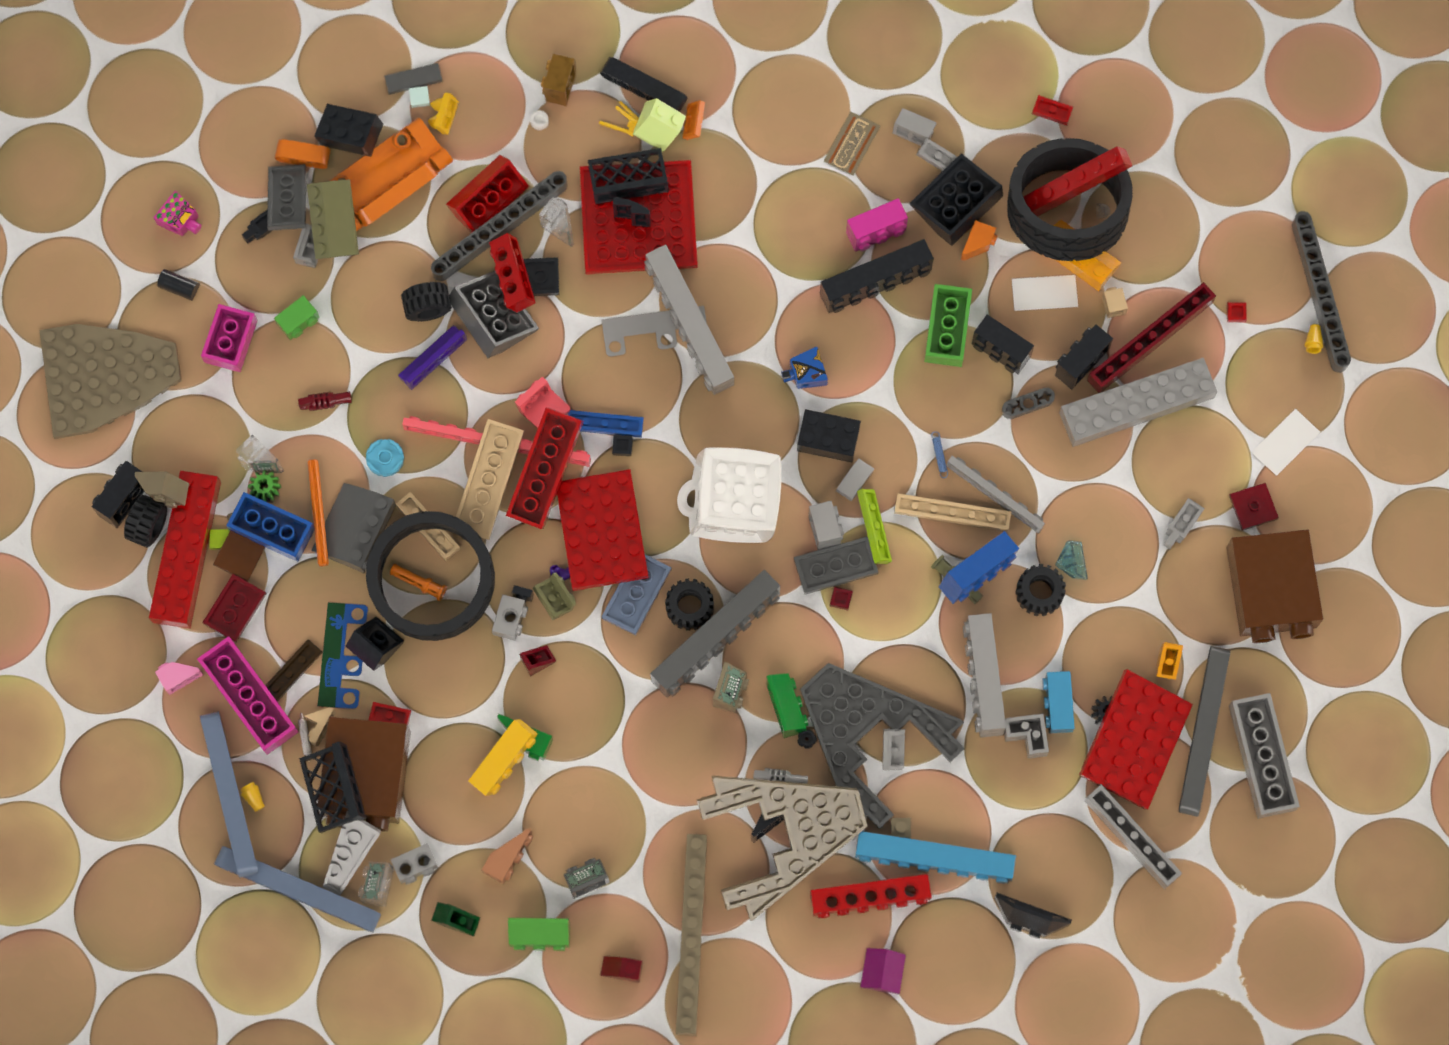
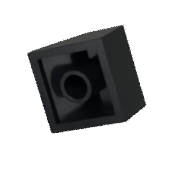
M374 617L354 630L345 647L375 671L388 661L404 643V640L379 618Z

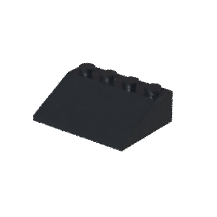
M961 153L910 202V205L943 240L953 246L974 225L975 220L978 221L1003 197V189L1000 183Z

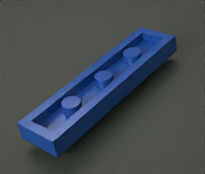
M570 410L567 414L584 421L580 432L642 438L644 417Z

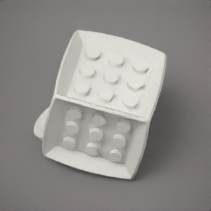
M705 448L699 452L692 480L687 481L681 487L677 498L680 512L689 517L690 534L700 538L726 542L763 543L770 540L775 533L779 511L781 457L772 453L740 448ZM692 490H695L694 508L687 504V496Z

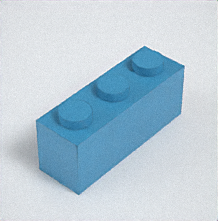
M1047 672L1045 678L1042 679L1043 690H1046L1047 697H1044V709H1048V716H1045V726L1049 728V734L1072 733L1075 726L1071 672Z

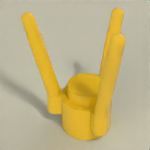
M619 101V104L627 112L619 106H616L615 109L630 120L627 124L629 130L603 121H599V124L627 133L633 137L639 117L622 101Z

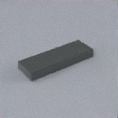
M438 63L384 76L389 95L407 91L409 88L424 87L443 82Z

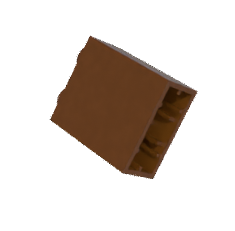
M1309 529L1231 538L1226 549L1240 637L1251 635L1252 643H1266L1274 641L1276 639L1275 633L1290 631L1291 639H1303L1314 636L1313 629L1317 628L1323 621Z
M329 717L325 748L331 747L333 743L338 741L347 744L366 819L363 820H366V822L382 832L388 831L389 823H400L411 736L408 725ZM333 752L326 754L323 762L331 765L334 759ZM324 764L322 765L321 776L323 778L325 777L329 769V767ZM333 770L328 780L336 783L339 777L338 772ZM326 782L322 793L329 796L334 786ZM338 788L333 799L341 802L344 796L343 790ZM320 795L317 803L318 807L323 809L328 798ZM331 801L327 812L334 815L339 804ZM342 807L338 817L345 819L348 809ZM325 813L326 825H329L332 816Z

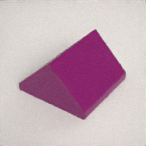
M867 948L860 988L900 994L906 955L889 949Z

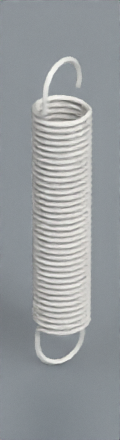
M302 714L301 720H298L303 754L309 755L312 754V749L308 737L307 720H303Z

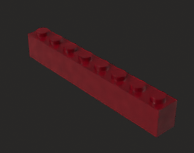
M1203 282L1089 373L1087 381L1098 393L1103 392L1212 305L1216 295Z

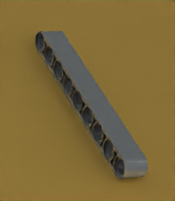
M561 171L553 172L436 259L431 265L434 279L445 281L490 247L489 242L506 233H510L565 192L568 187L566 175ZM556 180L563 181V183L560 185H557L554 182ZM541 191H548V192H549V193H548L547 195H545V196L540 195V192H541ZM527 202H533V203H534V204H533L532 206H530V207L525 206V204H526ZM512 213L519 214L516 218L510 217ZM497 224H504V227L501 229L495 228ZM482 235H489V238L486 240L480 239ZM467 246H474V249L471 251L465 250ZM453 257L460 258L457 262L450 261ZM438 268L445 269L442 273H436Z
M1300 211L1292 222L1293 233L1317 319L1321 326L1322 337L1331 368L1335 372L1341 373L1349 366L1351 356L1312 217L1308 212ZM1298 220H1303L1306 224L1301 225L1298 223ZM1302 237H1308L1311 242H1305ZM1312 254L1316 259H1310L1307 255ZM1312 272H1318L1320 274V277L1314 276ZM1317 289H1323L1325 294H1319ZM1322 307H1328L1330 312H1325ZM1327 324L1334 325L1335 329H1329ZM1332 341L1338 342L1340 347L1333 346ZM1337 359H1342L1345 362V364H1339L1337 362Z
M1211 646L1209 650L1181 793L1179 813L1197 817L1200 813L1229 663L1230 650Z

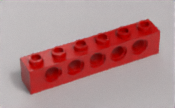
M928 874L810 890L813 916H818V919L828 918L830 914L837 913L838 916L849 915V911L857 910V913L869 912L870 908H877L878 911L886 910L891 905L902 908L907 907L908 903L916 902V905H924L932 898ZM912 887L915 889L916 894L914 896H907L905 889ZM893 890L896 893V897L888 899L885 896V892ZM872 892L876 895L877 899L869 902L865 895ZM854 895L857 898V902L853 905L848 904L846 897ZM828 898H835L838 904L835 907H829L826 901Z

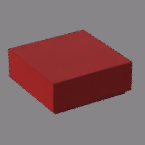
M1227 302V322L1246 323V303Z

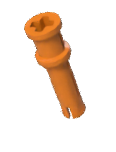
M394 564L390 570V575L421 589L423 594H430L436 597L437 601H441L447 591L446 585L442 586L434 582L432 578L425 579L397 564Z

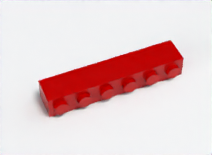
M1116 146L1023 197L1029 209L1038 217L1129 169L1133 165L1126 149Z

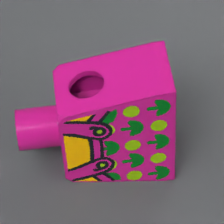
M177 191L172 193L153 217L158 226L180 236H184L188 230L197 234L202 227L201 224L196 222L198 218L196 210Z

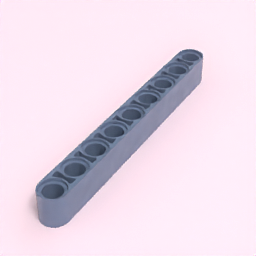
M219 711L200 716L238 876L241 878L259 873Z
M222 846L214 865L238 875L232 849ZM257 860L256 864L259 873L243 877L372 933L381 916L380 913Z

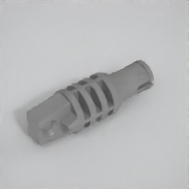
M765 768L764 771L754 770L753 779L804 784L808 782V776L794 775L789 771Z

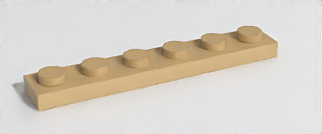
M899 493L897 494L894 514L1006 532L1009 530L1011 511Z

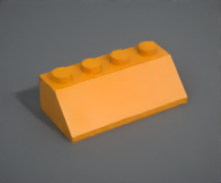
M1059 220L1053 225L1063 229H1074L1063 220ZM1104 251L1102 252L1103 254L1086 260H1055L1097 291L1102 289L1122 263Z

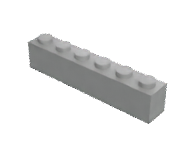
M1102 785L1085 799L1086 804L1164 890L1182 874Z

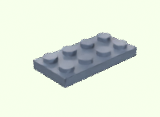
M646 554L649 578L619 583L601 616L603 620L635 636L672 570L671 567Z

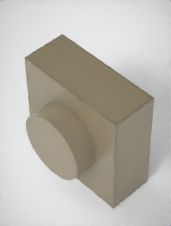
M891 818V836L911 839V818Z

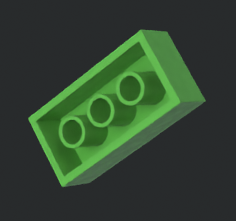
M935 284L924 362L962 367L972 289Z

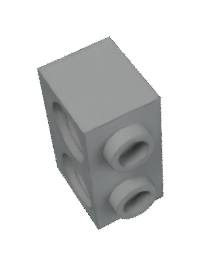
M424 844L391 859L401 884L406 883V885L417 880L416 877L433 874L435 872L434 869L438 868L428 844ZM422 857L429 858V863L426 866L419 865ZM404 865L411 866V871L408 874L401 873V868Z

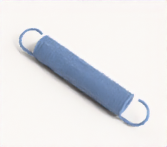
M939 434V437L932 439L939 472L947 471L948 476Z

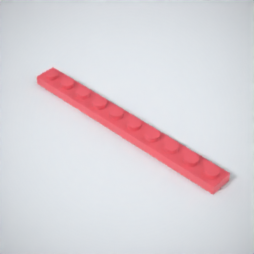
M413 416L409 418L404 417L402 423L404 430L477 445L480 444L483 433L476 432L472 428H465L464 430L459 429L453 424L439 425L437 421L433 420L424 422L420 421V418ZM522 439L518 453L528 455L532 441ZM576 450V452H572L569 463L589 467L591 457L586 451Z

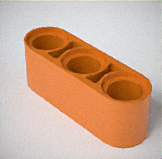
M280 139L278 140L275 160L282 163L305 164L306 167L326 169L331 149L322 145Z

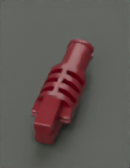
M330 391L327 393L310 394L308 397L298 399L300 410L309 409L310 411L334 408L335 405L352 403L350 391L335 394Z

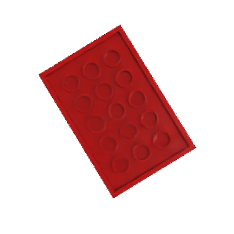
M631 469L563 480L557 492L572 590L577 591L649 578Z
M1125 669L1079 775L1148 810L1193 704Z

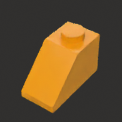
M1163 642L1157 660L1156 677L1176 680L1183 645Z

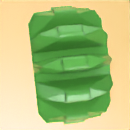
M263 470L262 475L258 472L255 473L257 478L250 477L252 484L248 485V488L251 490L250 495L267 502V498L273 501V494L279 496L277 490L281 488V485L278 483L279 478L274 477L273 472L267 475L266 470ZM263 484H264V486H266L265 484L268 485V487H267L266 489H265V487H264V489L261 488V486H262Z

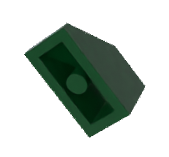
M437 902L431 921L446 928L474 936L480 917L453 905Z

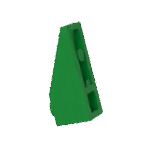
M501 714L497 716L498 721L506 730L514 721ZM532 728L538 733L534 738L536 742L531 748H527L525 753L532 760L539 761L541 759L544 761L553 742V737Z

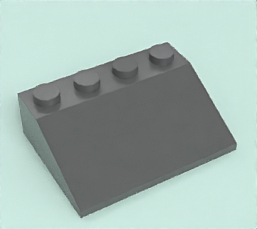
M495 271L455 286L449 295L451 306L487 358L506 351L539 329L526 309L517 313L505 306L504 294L499 286V276Z
M344 483L325 521L328 559L365 573L372 546L379 535L385 530L396 507L394 499L371 490ZM316 542L311 550L314 553H317Z

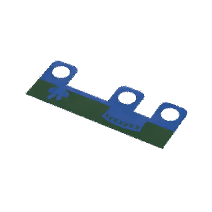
M328 602L317 705L319 707L351 709L358 707L359 691L357 689L341 688L342 675L359 676L362 672L363 661L357 656H344L347 623H366L368 612L366 605ZM356 608H360L364 612V616L360 620H354L351 616L352 611ZM356 660L359 664L357 671H348L346 668L347 662ZM348 692L353 693L356 697L355 702L350 705L343 701V696Z

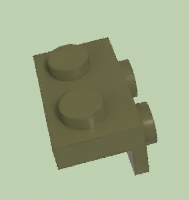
M556 572L549 579L533 587L535 594L552 620L569 613L576 604L573 594L567 590L563 578L559 577Z

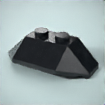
M996 893L994 898L1006 924L1010 925V929L1021 932V930L1027 931L1029 936L1036 939L1047 937L1064 929L1072 922V919L1000 893Z

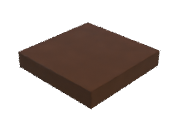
M230 530L213 565L248 582L265 547Z

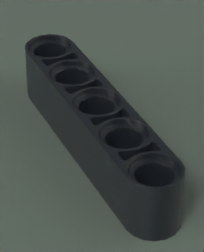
M613 57L608 58L600 72V75L606 80L647 101L657 98L678 112L681 111L688 99L681 91Z

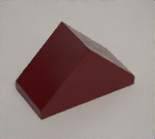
M547 645L519 654L530 677L556 662Z

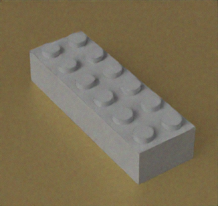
M992 614L969 615L967 621L964 622L963 636L967 638L965 645L966 657L970 656L967 668L968 675H972L970 692L975 696L974 702H972L973 713H977L975 731L979 732L980 738L1001 736L1005 732L1006 723Z
M1268 693L1232 701L1229 709L1257 818L1296 811L1300 806L1271 694Z

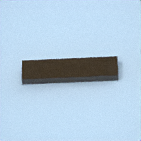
M309 639L265 685L277 702L323 653Z

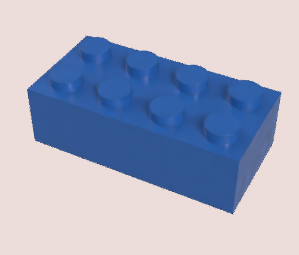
M243 492L226 525L229 531L231 530L297 562H299L314 532L312 522Z
M1004 531L951 569L938 587L952 604L957 601L963 602L969 597V593L972 590L974 592L978 591L986 580L990 582L998 575L997 572L1008 569L1012 565L1011 562L1017 558L1015 554L1020 548Z

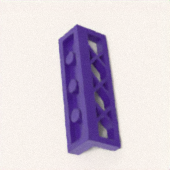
M453 325L398 375L399 378L411 390L415 388L467 341L465 332L462 329L459 331Z

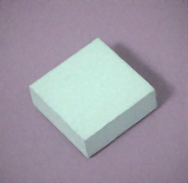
M427 86L409 88L412 108L430 106Z

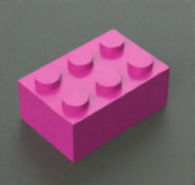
M898 198L848 219L846 234L855 252L859 250L865 251L873 244H882L892 236L898 237L904 234L907 228L908 216Z
M218 304L201 354L204 363L241 372L258 322L255 314Z

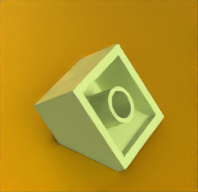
M657 98L646 101L633 135L656 149L661 148L662 152H664L680 133L686 116Z

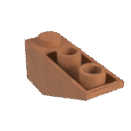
M528 828L493 851L483 866L482 872L502 884L506 880L509 881L514 873L512 868L515 863L519 864L524 855L522 850L525 846L528 847L533 839L531 835L532 830Z

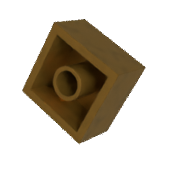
M553 54L551 60L548 59L547 75L542 78V94H544L546 102L567 107L576 76L575 59Z

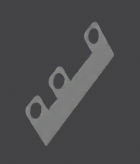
M698 306L706 321L704 306ZM670 310L602 319L606 354L608 356L623 355L626 351L624 336L656 332L659 349L674 348L677 345L675 329H678L679 326L678 324H673L670 318ZM662 335H671L673 338L670 345H663L660 340ZM618 341L621 344L620 351L612 352L609 349L610 343Z

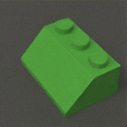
M508 918L509 946L517 951H523L525 947H533L535 951H545V947H552L554 951H565V948H570V922L568 919Z

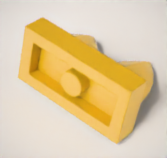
M444 93L443 98L436 99L430 103L431 107L438 111V114L431 117L428 123L431 127L445 135H449L459 103L451 93Z

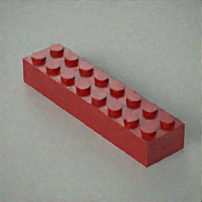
M180 470L179 478L189 483L185 505L177 506V508H172L149 619L152 623L191 629L221 481L218 476Z

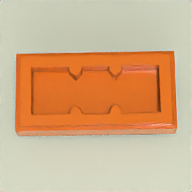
M699 100L687 104L683 131L684 139L690 140L700 137L705 102Z

